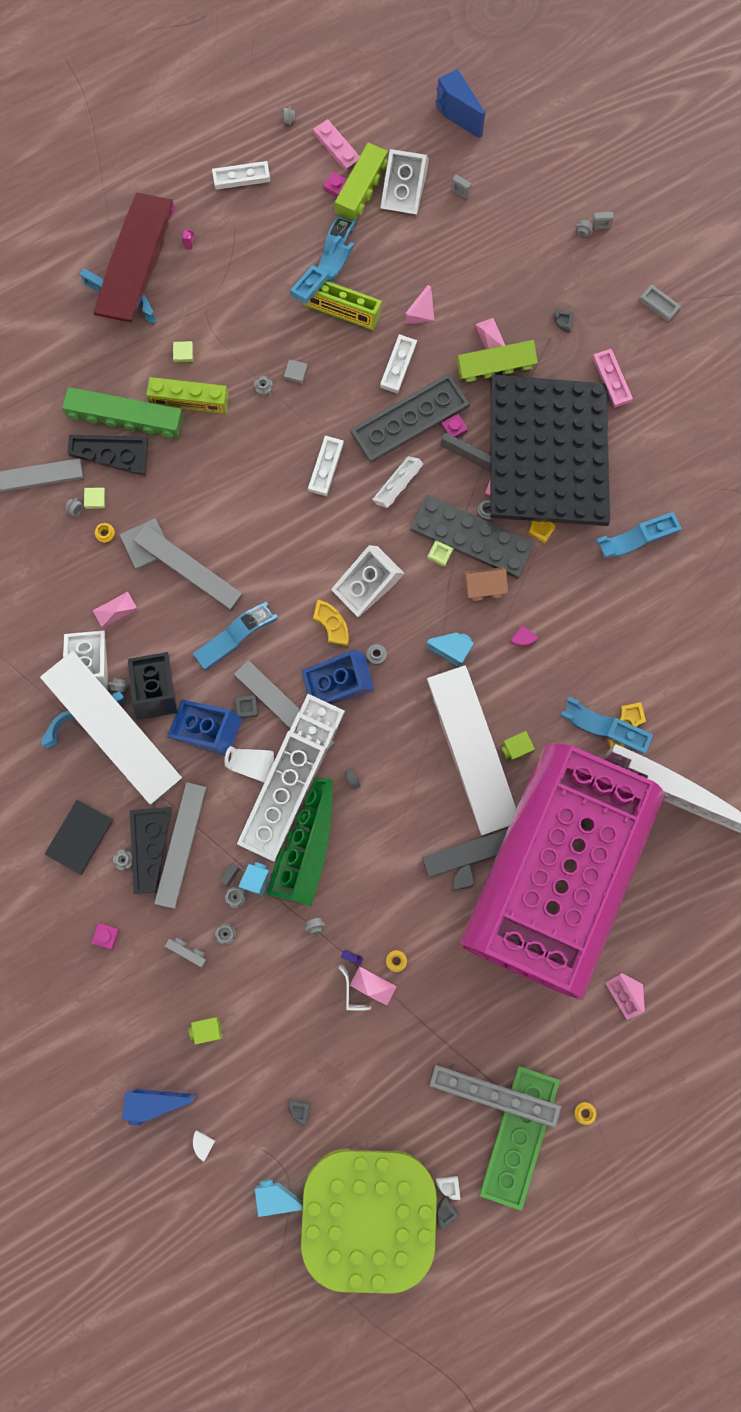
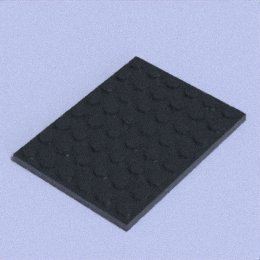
M492 375L490 518L609 526L607 388L605 383Z

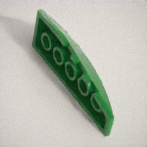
M315 778L304 801L306 806L304 810L298 813L295 819L298 822L293 832L289 831L287 839L289 841L285 849L281 848L266 895L300 905L312 906L329 840L332 814V779Z

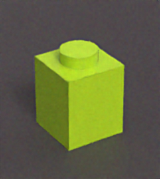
M527 731L504 740L502 743L503 747L501 748L504 758H508L510 763L533 753L535 750Z
M219 1017L192 1022V1027H189L190 1040H194L195 1044L223 1038Z

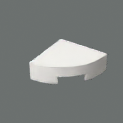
M196 1130L193 1137V1148L196 1155L204 1162L215 1140Z
M458 1176L436 1178L438 1188L445 1196L453 1200H460Z

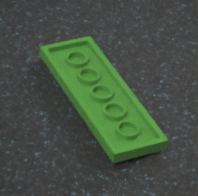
M517 1066L511 1089L554 1103L560 1080ZM504 1111L479 1196L522 1211L547 1125Z

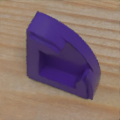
M343 950L341 958L359 965L362 964V956Z

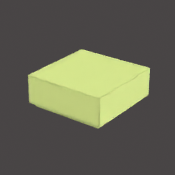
M192 341L173 342L174 363L193 362Z
M84 488L85 509H105V488Z
M436 540L427 559L445 567L454 548Z

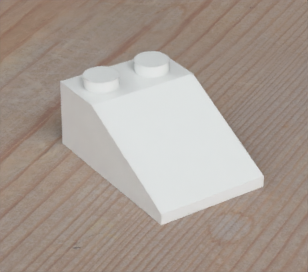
M390 149L380 209L417 215L429 162L427 155Z
M369 545L331 590L357 617H360L386 594L405 573L378 546Z
M105 631L64 634L63 658L73 650L108 691Z

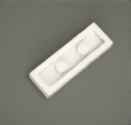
M267 161L212 169L215 190L270 182Z
M399 334L380 383V388L398 394L417 340Z
M329 436L324 437L308 486L309 492L323 496L328 495L344 445L343 440Z
M408 456L372 499L374 503L386 508L393 504L399 493L406 488L409 481L419 472V469L423 466L422 461Z

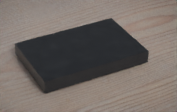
M76 800L45 855L82 875L111 826L113 819Z

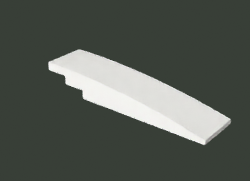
M73 650L40 676L150 805L182 778Z
M466 665L427 678L433 702L440 718V724L481 836L508 827L516 807Z
M307 694L300 712L297 713L292 727L283 741L237 845L271 861L276 860L333 740L345 710Z
M614 744L607 751L605 759L657 783L665 792L663 801L741 833V812L719 797L670 769L617 744Z

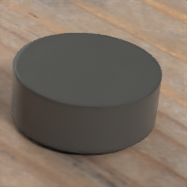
M353 769L345 771L351 787L354 790L361 787Z

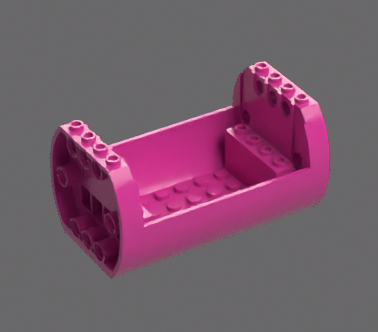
M558 743L544 745L459 942V946L476 956L549 989L583 1000L664 800L665 792L650 779L574 746ZM583 819H589L592 822L593 827L591 831L582 829L581 821ZM576 839L584 843V849L581 852L575 851L572 847V843ZM566 860H572L575 863L576 868L574 872L569 873L564 869V862ZM557 881H564L566 883L567 891L561 894L556 891L555 884ZM548 902L557 903L559 909L555 915L547 912L546 906Z

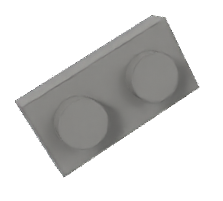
M177 937L175 940L168 939L165 947L196 965L205 967L208 959L204 958V952L196 948L193 951L186 947L187 943Z

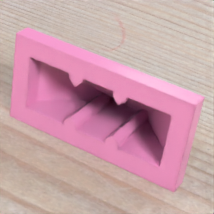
M427 285L406 312L405 323L408 325L435 321L431 286Z
M493 318L475 325L485 349L505 346Z
M126 592L94 609L93 612L101 627L104 628L137 610V607L130 594Z
M361 967L358 968L350 984L351 987L385 1005H388L397 987Z
M623 973L605 981L606 986L627 1020L645 1012L643 984Z

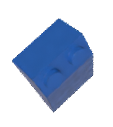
M459 69L439 77L438 87L436 88L437 100L435 101L437 109L442 111L447 119L476 137H482L485 111Z
M351 650L302 670L307 693L329 704L374 691L365 654L361 651Z
M182 699L167 737L211 753L225 756L227 749L230 746L232 747L242 718L229 709Z
M131 1089L125 1092L122 1120H127L129 1125H141L145 1121L193 1102L197 1099V1094Z

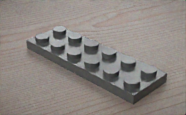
M449 373L350 429V433L371 464L441 424L446 419L469 408L470 403Z
M426 495L410 528V531L434 542L437 540L454 548V551L492 568L503 567L506 569V574L517 579L535 543L430 495Z

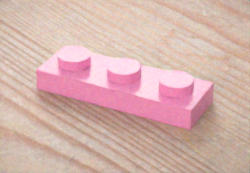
M327 119L315 127L313 134L346 172L353 169L360 156L332 123Z
M612 349L593 354L592 359L602 382L606 385L607 394L613 408L631 403L633 397Z

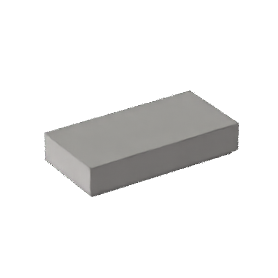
M652 284L639 298L642 304L668 323L681 309L678 303Z

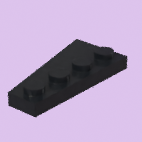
M69 435V456L146 476L147 437Z
M172 807L130 810L134 894L157 892Z

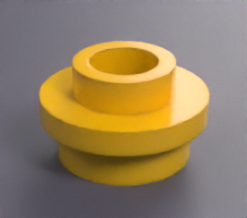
M101 523L95 529V537L102 543L110 542L115 536L114 528L108 523ZM108 531L106 536H102V533Z
M395 950L387 955L386 965L391 971L400 972L406 967L407 958L403 952ZM394 957L400 958L401 962L399 965L392 963Z
M582 1102L576 1106L574 1111L576 1120L583 1125L592 1124L596 1119V1109L590 1103ZM584 1109H587L589 1112L587 1117H582L581 1115Z

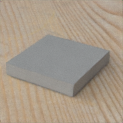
M156 518L119 534L136 570L159 561L133 541L144 525H147L165 538Z

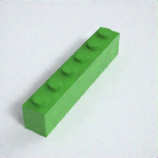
M71 387L67 389L62 407L66 416L72 420L82 419L91 424L102 423L111 428L118 426L128 431H143L148 435L159 434L168 439L173 437L179 438L184 420L182 409Z

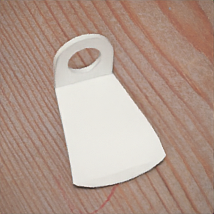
M230 746L225 755L226 768L265 783L274 763V752L269 750L235 749ZM231 752L230 762H228L229 754Z
M340 964L339 969L345 975L347 982L346 1010H370V1005L349 1004V973L345 965Z

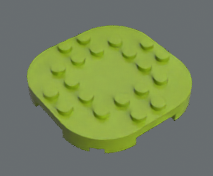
M344 1148L324 1155L311 1168L307 1175L303 1192L301 1251L308 1272L319 1284L337 1292L390 1294L406 1291L425 1277L432 1265L435 1254L437 1203L435 1185L425 1166L416 1157L399 1150L366 1151Z

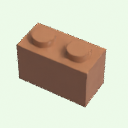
M503 567L464 572L466 596L471 598L472 601L483 600V596L491 595V598L503 597V594L508 593L506 569Z

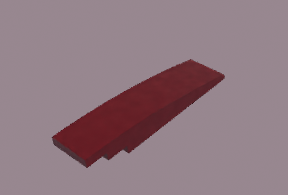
M141 193L135 194L102 283L93 312L95 316L132 323L164 244L163 237L169 224L168 217L173 205V199Z

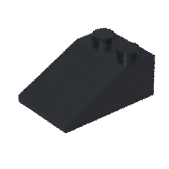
M168 652L128 659L132 704L137 720L178 713Z

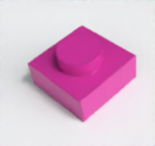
M333 172L323 185V190L338 197L347 179Z
M459 414L441 422L445 433L456 438L468 431Z
M98 923L91 944L113 950L120 929Z

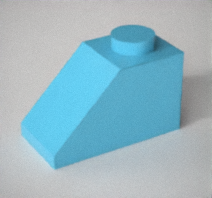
M456 632L429 639L426 648L461 667L472 650L474 642H472L468 635L463 633L460 635Z
M255 862L254 866L249 864L239 884V888L263 896L270 875V871L266 870L267 866Z
M273 1180L260 1181V1185H257L255 1188L258 1217L303 1210V1201L279 1182L273 1183Z

